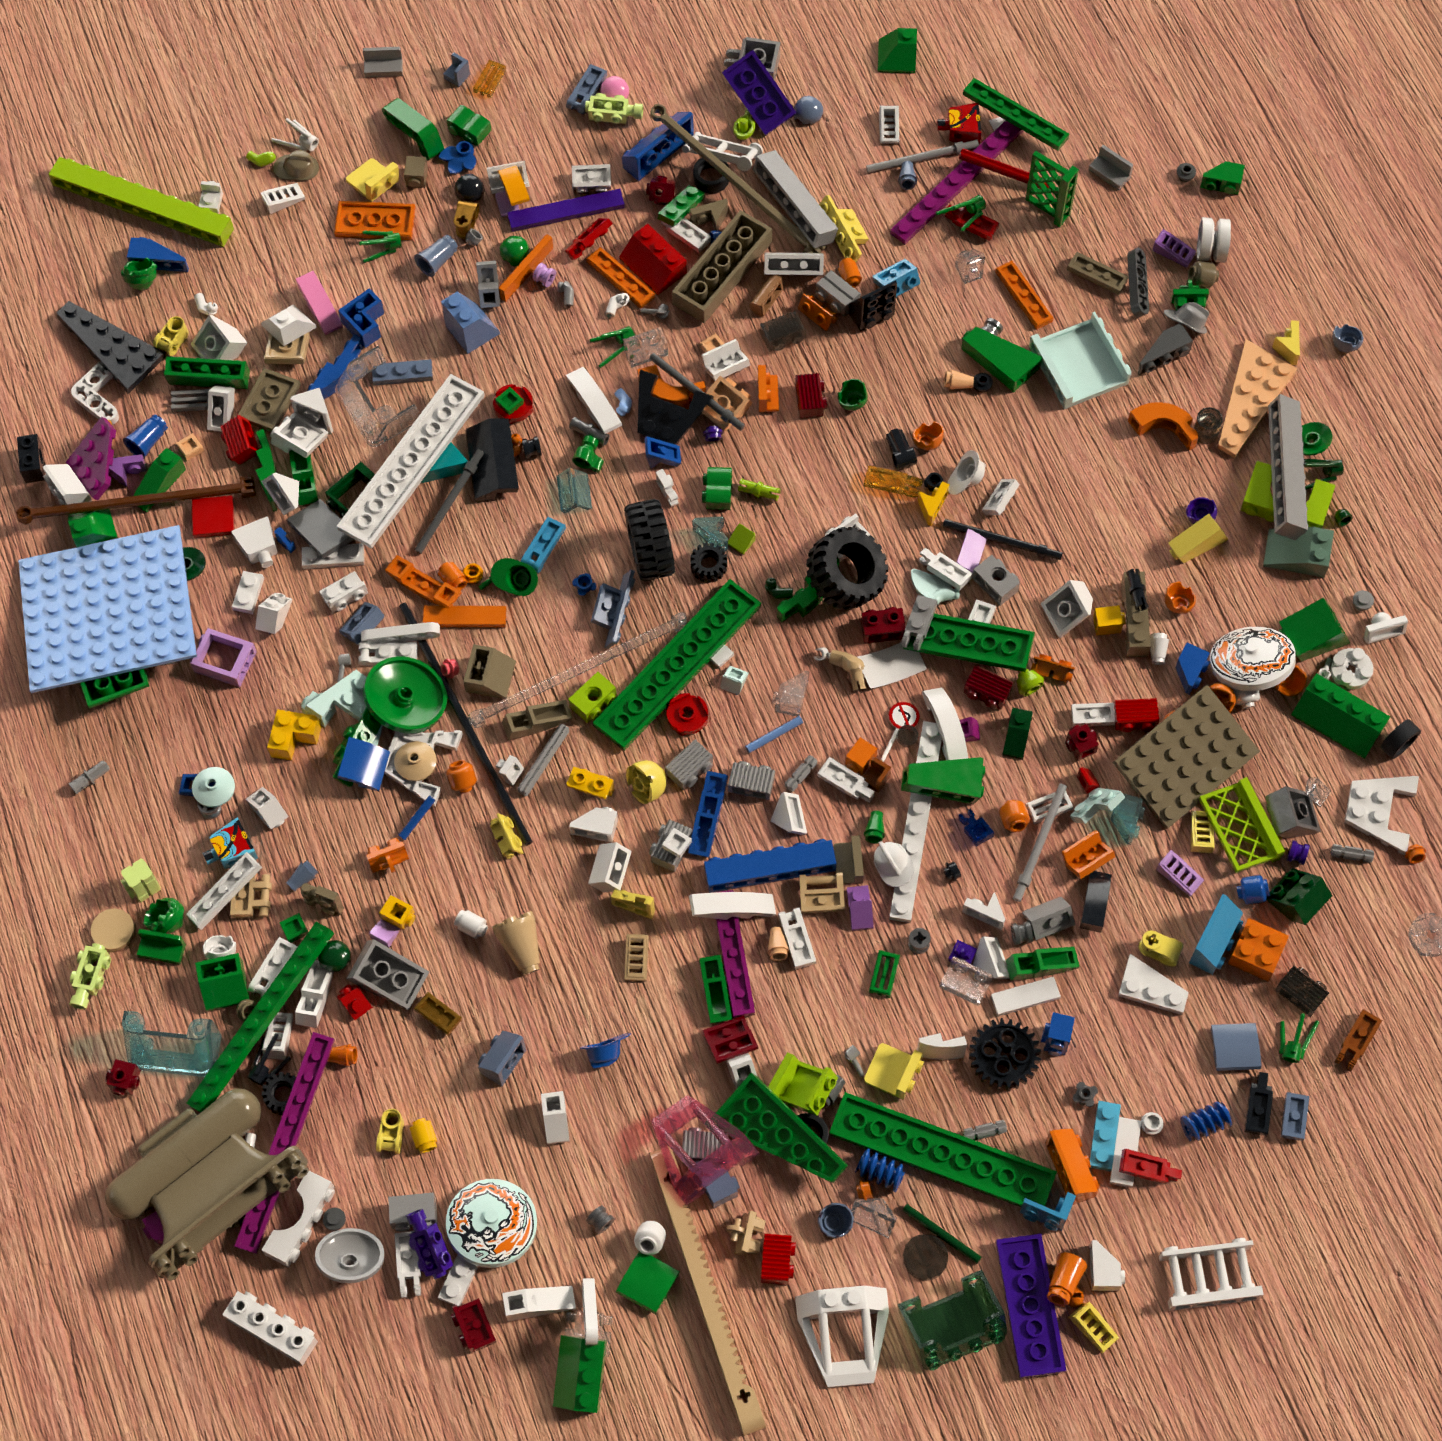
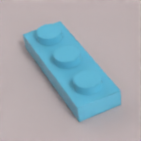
M1098 1101L1089 1159L1091 1168L1110 1172L1112 1170L1120 1104Z

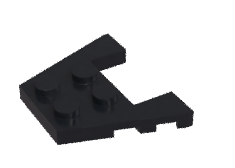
M640 369L637 433L678 445L692 427L691 425L702 414L708 403L713 400L714 396L695 390L689 409L653 397L652 393L659 376Z

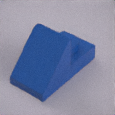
M645 437L646 458L651 469L660 462L675 467L681 464L680 446Z

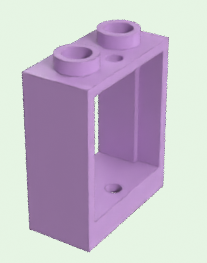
M207 628L205 634H202L199 639V647L196 651L197 657L190 658V664L195 673L240 687L257 651L251 642ZM212 641L241 650L231 672L203 663Z

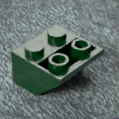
M1292 868L1269 892L1270 896H1267L1266 900L1289 920L1306 925L1333 895L1322 877Z

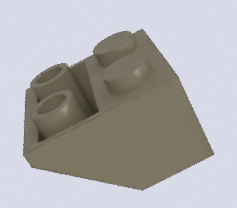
M473 644L463 681L465 691L507 699L516 660L495 648Z

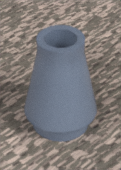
M911 161L902 163L898 179L900 187L904 190H911L917 184V177Z
M306 860L304 863L301 862L286 883L296 891L304 883L315 879L318 871Z

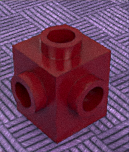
M666 176L652 178L646 187V195H649V201H654L656 205L670 203L674 199L676 180H667Z
M1087 723L1082 726L1076 725L1069 729L1065 744L1068 751L1073 752L1077 761L1097 753L1099 746L1097 735L1093 729L1089 728Z
M115 1059L113 1067L108 1070L105 1079L107 1086L112 1090L111 1093L118 1096H124V1094L132 1096L134 1089L136 1090L139 1086L141 1070L136 1064Z

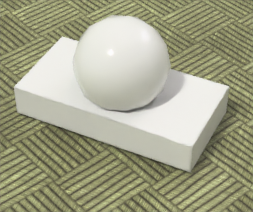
M1385 612L1375 614L1371 620V625H1367L1365 629L1364 640L1366 644L1405 634L1408 624L1406 616L1391 619L1389 614Z

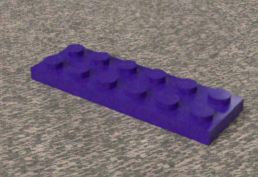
M1042 1234L997 1239L996 1247L1020 1379L1066 1373L1055 1305L1047 1299L1050 1278Z

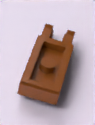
M1363 1009L1341 1045L1342 1049L1334 1062L1337 1064L1342 1062L1346 1051L1354 1054V1057L1347 1065V1070L1351 1072L1358 1059L1364 1054L1383 1020Z

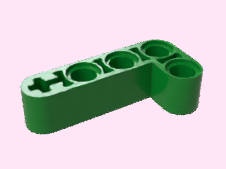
M400 98L394 99L382 108L384 116L390 123L416 141L423 157H426V160L429 161L444 150L442 140L435 125Z

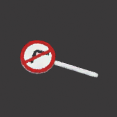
M898 702L889 711V721L896 729L880 759L882 762L885 761L899 731L911 730L919 723V711L911 703Z

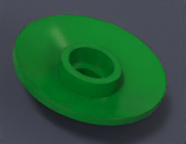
M1310 422L1302 425L1303 455L1312 456L1320 454L1331 445L1333 435L1327 425L1320 422Z

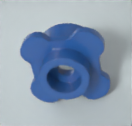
M588 573L581 574L572 581L573 586L578 589L580 596H584L587 592L596 589V583L592 582L591 575Z

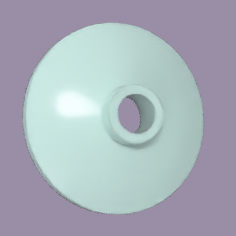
M220 767L204 769L195 777L192 784L194 798L198 803L206 807H219L231 799L235 790V782L232 775ZM216 782L213 787L208 786L209 783Z

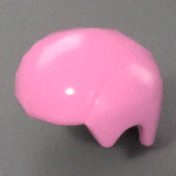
M611 76L606 78L601 84L600 93L605 94L606 97L613 98L616 95H622L627 99L629 86L622 78Z

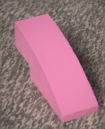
M314 271L296 278L297 286L324 334L327 335L343 327Z

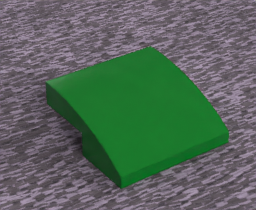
M639 1251L621 1280L616 1293L656 1315L665 1301L669 1290L678 1278L680 1271L651 1255H645Z

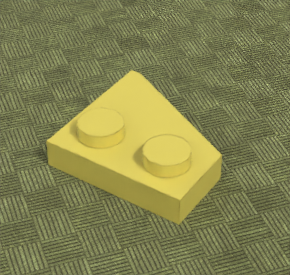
M614 890L612 893V905L649 919L653 918L655 913L653 897L630 893L625 890Z

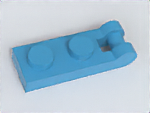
M547 517L520 562L532 566L537 573H540L544 563L564 533L566 525ZM533 555L538 557L536 561L531 559Z

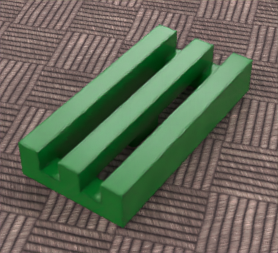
M879 950L869 993L873 994L874 992L877 995H886V997L890 998L900 955ZM884 956L886 957L879 988H877L875 983L881 959ZM893 958L895 960L888 989L885 990L883 989L890 959Z

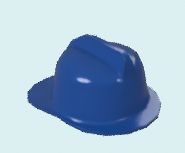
M631 1033L618 1035L597 1044L582 1046L580 1049H586L593 1068L609 1066L620 1055V1040L630 1036Z

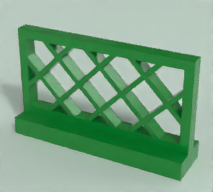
M1038 151L1032 154L1025 200L1053 216V224L1059 228L1071 215L1079 169L1072 165L1068 170Z

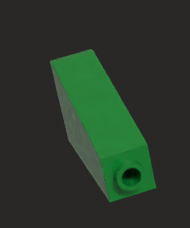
M975 327L972 331H967L962 337L961 349L1013 393L1041 368V356L979 327Z

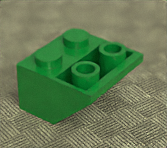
M239 953L195 962L198 983L206 1011L238 1005L242 1000L249 999L244 964Z

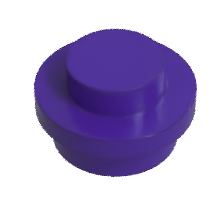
M709 426L703 431L706 441L722 439L723 430L718 429V426Z

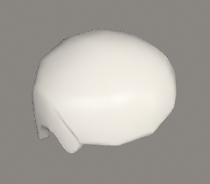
M212 936L203 945V954L207 960L235 954L236 942L233 941L231 936Z

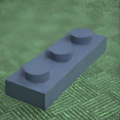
M432 360L372 364L373 385L432 381Z

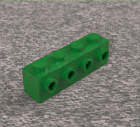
M166 357L164 376L169 385L214 387L218 385L235 389H248L250 375L246 361Z

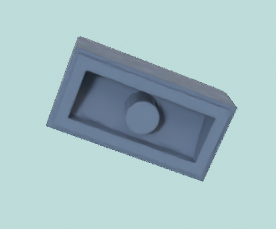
M364 602L339 632L353 643L359 645L361 643V632L367 629H374L384 618V614L378 606Z

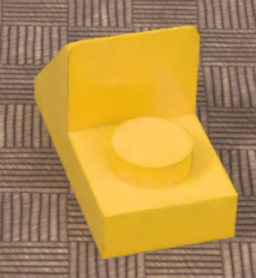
M942 481L939 488L935 487L932 496L919 491L918 503L927 525L932 526L948 496L950 484Z

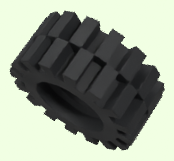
M711 542L710 546H707V543H703V547L698 545L697 550L694 549L690 557L692 574L695 573V578L698 579L700 577L702 582L707 579V583H711V579H714V582L718 581V577L721 579L723 573L725 574L727 571V554H725V550H720V545L718 544L714 547V543ZM706 557H712L717 561V564L712 568H705L701 565V561Z
M279 1072L277 1076L273 1074V1078H268L266 1080L267 1084H263L262 1087L264 1090L262 1092L263 1101L267 1108L275 1114L283 1115L288 1100L283 1102L276 1100L275 1091L281 1086H287L292 1091L296 1077L288 1072L286 1074Z

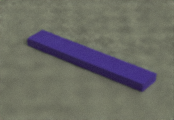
M615 189L507 212L511 231L514 232L623 209L625 204L621 189Z

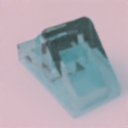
M702 517L692 520L694 532L709 544L710 542L714 543V547L718 544L720 545V550L724 549L725 552L728 550V538L720 531L724 527V517Z

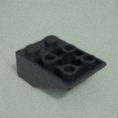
M896 280L849 303V315L860 331L866 328L870 329L883 320H889L895 314Z

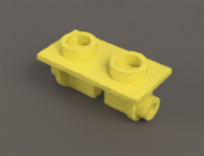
M497 813L498 818L490 821V828L496 840L504 838L498 842L502 855L506 856V859L514 857V852L524 854L521 848L522 842L514 833L512 820L508 816Z

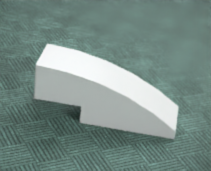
M315 960L301 989V999L295 1011V1024L317 1028L327 1000L334 972H329L320 967L318 960Z

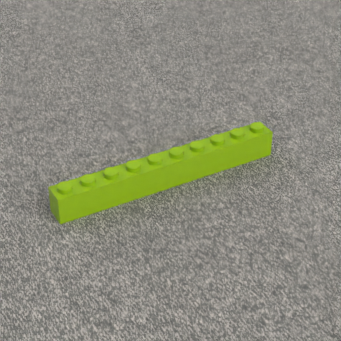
M59 157L48 174L53 186L224 247L234 230L231 218L225 214H218L208 208L198 207L189 201L184 202L175 196L162 194L156 189L145 188L139 183L134 184L122 177L112 176L106 171L95 170L89 165L76 163L69 158Z

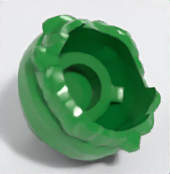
M144 258V261L141 262L129 261L121 270V276L124 282L131 288L145 291L151 287L157 276V265L149 260V258Z
M174 898L157 899L156 903L150 904L149 911H146L143 924L150 931L167 934L174 933L183 925L184 907Z

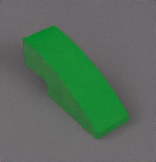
M291 449L289 455L293 479L299 481L298 505L314 503L318 500L311 454L305 458Z
M1075 947L1036 949L1032 953L1012 954L1006 959L1010 981L1049 976L1080 967Z
M721 955L699 958L710 1023L732 1020Z

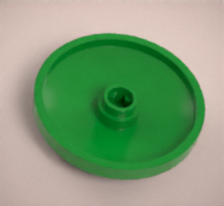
M391 657L380 661L370 670L363 686L364 702L370 714L386 728L400 733H419L430 729L440 720L447 705V691L441 677L429 665L410 657Z

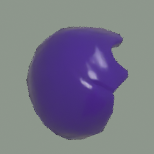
M1205 497L1195 498L1190 501L1186 508L1187 518L1192 524H1195L1207 514H1210L1214 520L1217 516V507L1214 500H1209Z

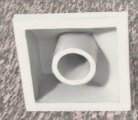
M294 305L261 322V326L283 346L316 328V324Z
M213 315L207 317L191 342V346L202 359L221 360L236 359L247 344L236 328Z
M1069 580L1040 604L1058 638H1061L1091 615L1093 598L1084 582Z

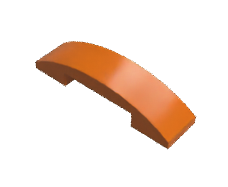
M398 555L385 569L388 575L410 591L445 608H450L462 594L459 589L446 582L442 584L414 568L413 563Z

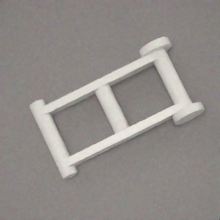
M695 132L693 135L700 143L717 147L716 150L707 149L719 160L736 164L741 171H748L752 167L753 158L756 159L757 155L763 153V149L758 143H751L749 146L702 135L700 132ZM687 144L682 147L684 153L698 154ZM725 150H730V151H734V152H738V153H742V154H746V155L738 156V155L726 153V152H724V151H725Z

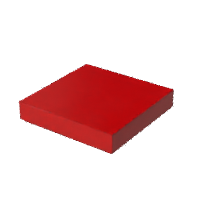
M233 495L192 499L194 538L233 535L231 532L235 530Z

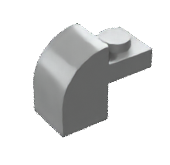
M496 261L476 262L480 308L499 307L500 293Z

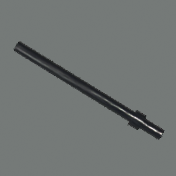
M945 519L943 527L967 533V530L970 529L988 540L1037 553L1036 556L1043 558L1047 556L1061 560L1063 552L1049 549L1048 546L1043 544L1035 545Z

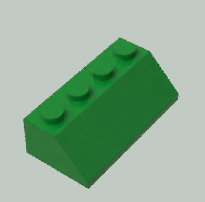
M1317 673L1291 716L1364 759L1390 719L1389 715Z

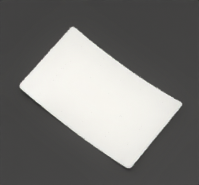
M901 643L874 653L858 656L865 665L862 672L870 688L891 684L927 669L920 653L904 650L901 647Z

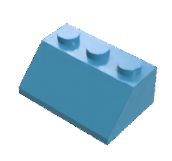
M1222 894L1189 962L1212 975L1216 968L1221 969L1226 959L1222 955L1225 950L1230 951L1235 941L1231 937L1234 932L1239 933L1244 922L1240 920L1243 912L1228 896Z

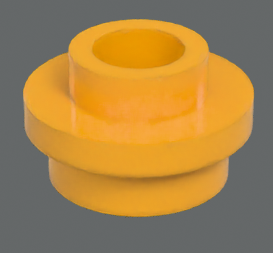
M470 563L464 568L463 574L466 576L468 583H477L483 578V569L478 564ZM473 572L477 573L475 576H470Z

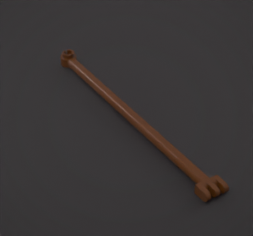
M247 476L239 477L240 483L42 508L21 506L17 509L16 516L20 523L26 525L36 518L241 493L242 498L254 497L256 491L254 490V477Z

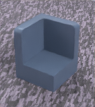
M453 52L451 55L452 65L443 73V76L447 81L460 87L470 75L468 60Z

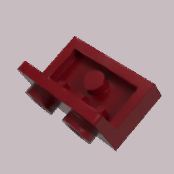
M479 1298L457 1307L455 1305L452 1307L454 1313L450 1315L455 1327L460 1326L463 1334L459 1338L464 1349L468 1347L469 1351L473 1353L497 1342Z

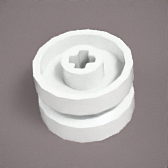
M1201 218L1197 238V261H1208L1213 249L1214 261L1226 262L1231 240L1230 219H1219L1214 231L1213 219Z

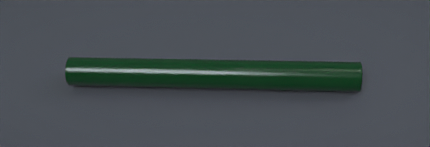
M909 1204L904 1206L902 1210L904 1213L976 1264L979 1263L982 1256Z

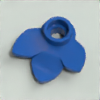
M461 141L457 146H449L439 155V159L448 161V171L450 174L460 173L464 168L471 171L476 165V158L473 155L474 148L467 141Z

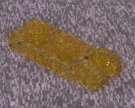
M869 465L864 480V487L905 494L908 497L916 498L918 497L919 490L905 485L907 483L910 486L920 487L923 480L910 476L908 473Z

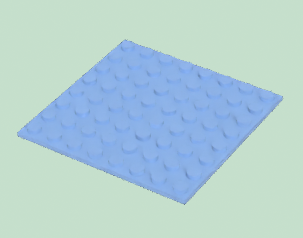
M179 525L18 560L29 688L31 693L197 657Z

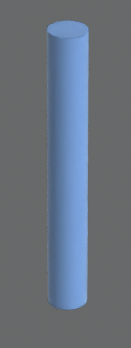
M798 716L746 745L747 752L751 753L803 723L802 718Z

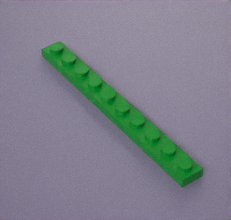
M315 922L186 1104L201 1113L215 1102L332 938L334 932L331 929Z

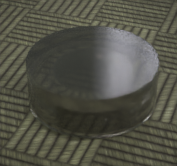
M904 725L897 731L896 739L900 745L910 747L917 741L918 731L911 725Z

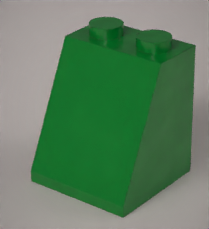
M1324 597L1279 621L1282 627L1279 629V632L1288 637L1295 648V655L1301 662L1350 644L1335 613Z

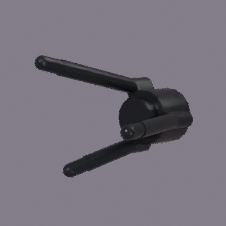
M278 1033L274 1034L261 1058L265 1037L263 1038L254 1062L248 1071L247 1077L258 1085L262 1086L268 1078L272 1079V1075L277 1074L291 1060V1057H287L270 1074H268L270 1069L264 1066L279 1036Z

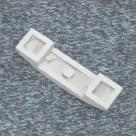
M942 687L922 691L927 709L932 711L944 743L942 751L945 759L968 758L963 730L956 710L947 693Z

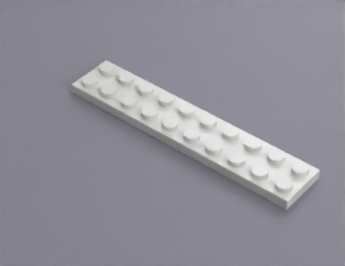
M450 374L339 522L337 529L372 549L484 398V391Z

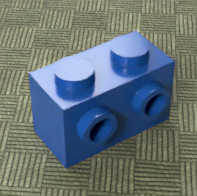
M1053 1012L1050 1023L1045 1024L1041 1042L1045 1043L1044 1051H1048L1053 1056L1066 1055L1075 1017Z

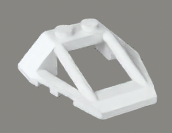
M855 1286L816 1290L796 1296L797 1321L805 1335L827 1388L874 1384L889 1314L887 1289L872 1286ZM861 1311L865 1359L832 1362L827 1314ZM878 1313L873 1348L870 1314ZM810 1319L819 1320L821 1351Z

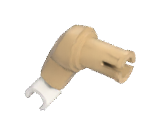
M825 647L815 649L822 652V657L815 656V660L821 661L828 658L830 664L840 666L845 671L850 672L853 691L859 689L857 681H859L860 689L866 688L862 672L865 665L861 659L847 652L832 650L829 653Z

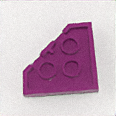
M102 416L65 462L73 470L90 496L96 500H99L110 486L111 477L108 476L109 466L113 464L114 450L111 449L112 439L116 437V430Z

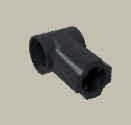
M897 428L886 434L896 469L899 470L916 465L917 457L912 447H909L903 430Z

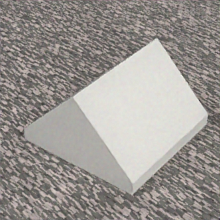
M320 388L291 397L290 400L294 412L299 413L332 434L333 428Z

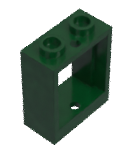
M359 462L325 492L327 505L333 511L337 510L343 518L348 509L338 499L360 480L368 485L375 474L362 462Z

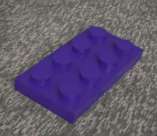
M753 50L722 72L765 136L797 114Z

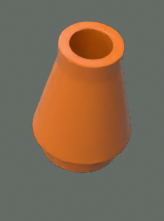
M347 1044L333 1047L327 1062L346 1066L356 1064L358 1058L356 1046Z

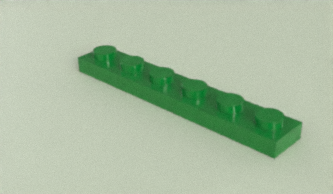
M975 78L963 90L965 97L975 103H979L980 106L1057 151L1069 139V133Z

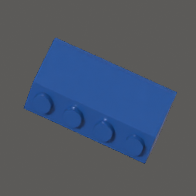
M677 112L670 116L692 136L694 135L693 113ZM662 124L654 128L651 134L641 139L636 146L623 154V168L637 181H640L686 143L667 126Z

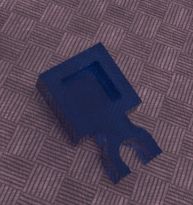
M971 808L968 809L970 818H964L962 814H959V821L966 825L964 827L965 834L976 847L994 837V831L982 817L976 820Z

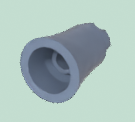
M445 235L425 250L414 256L415 262L423 273L433 277L439 268L458 250V245L449 235Z

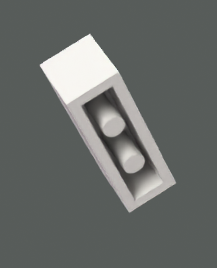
M764 252V274L823 275V253Z

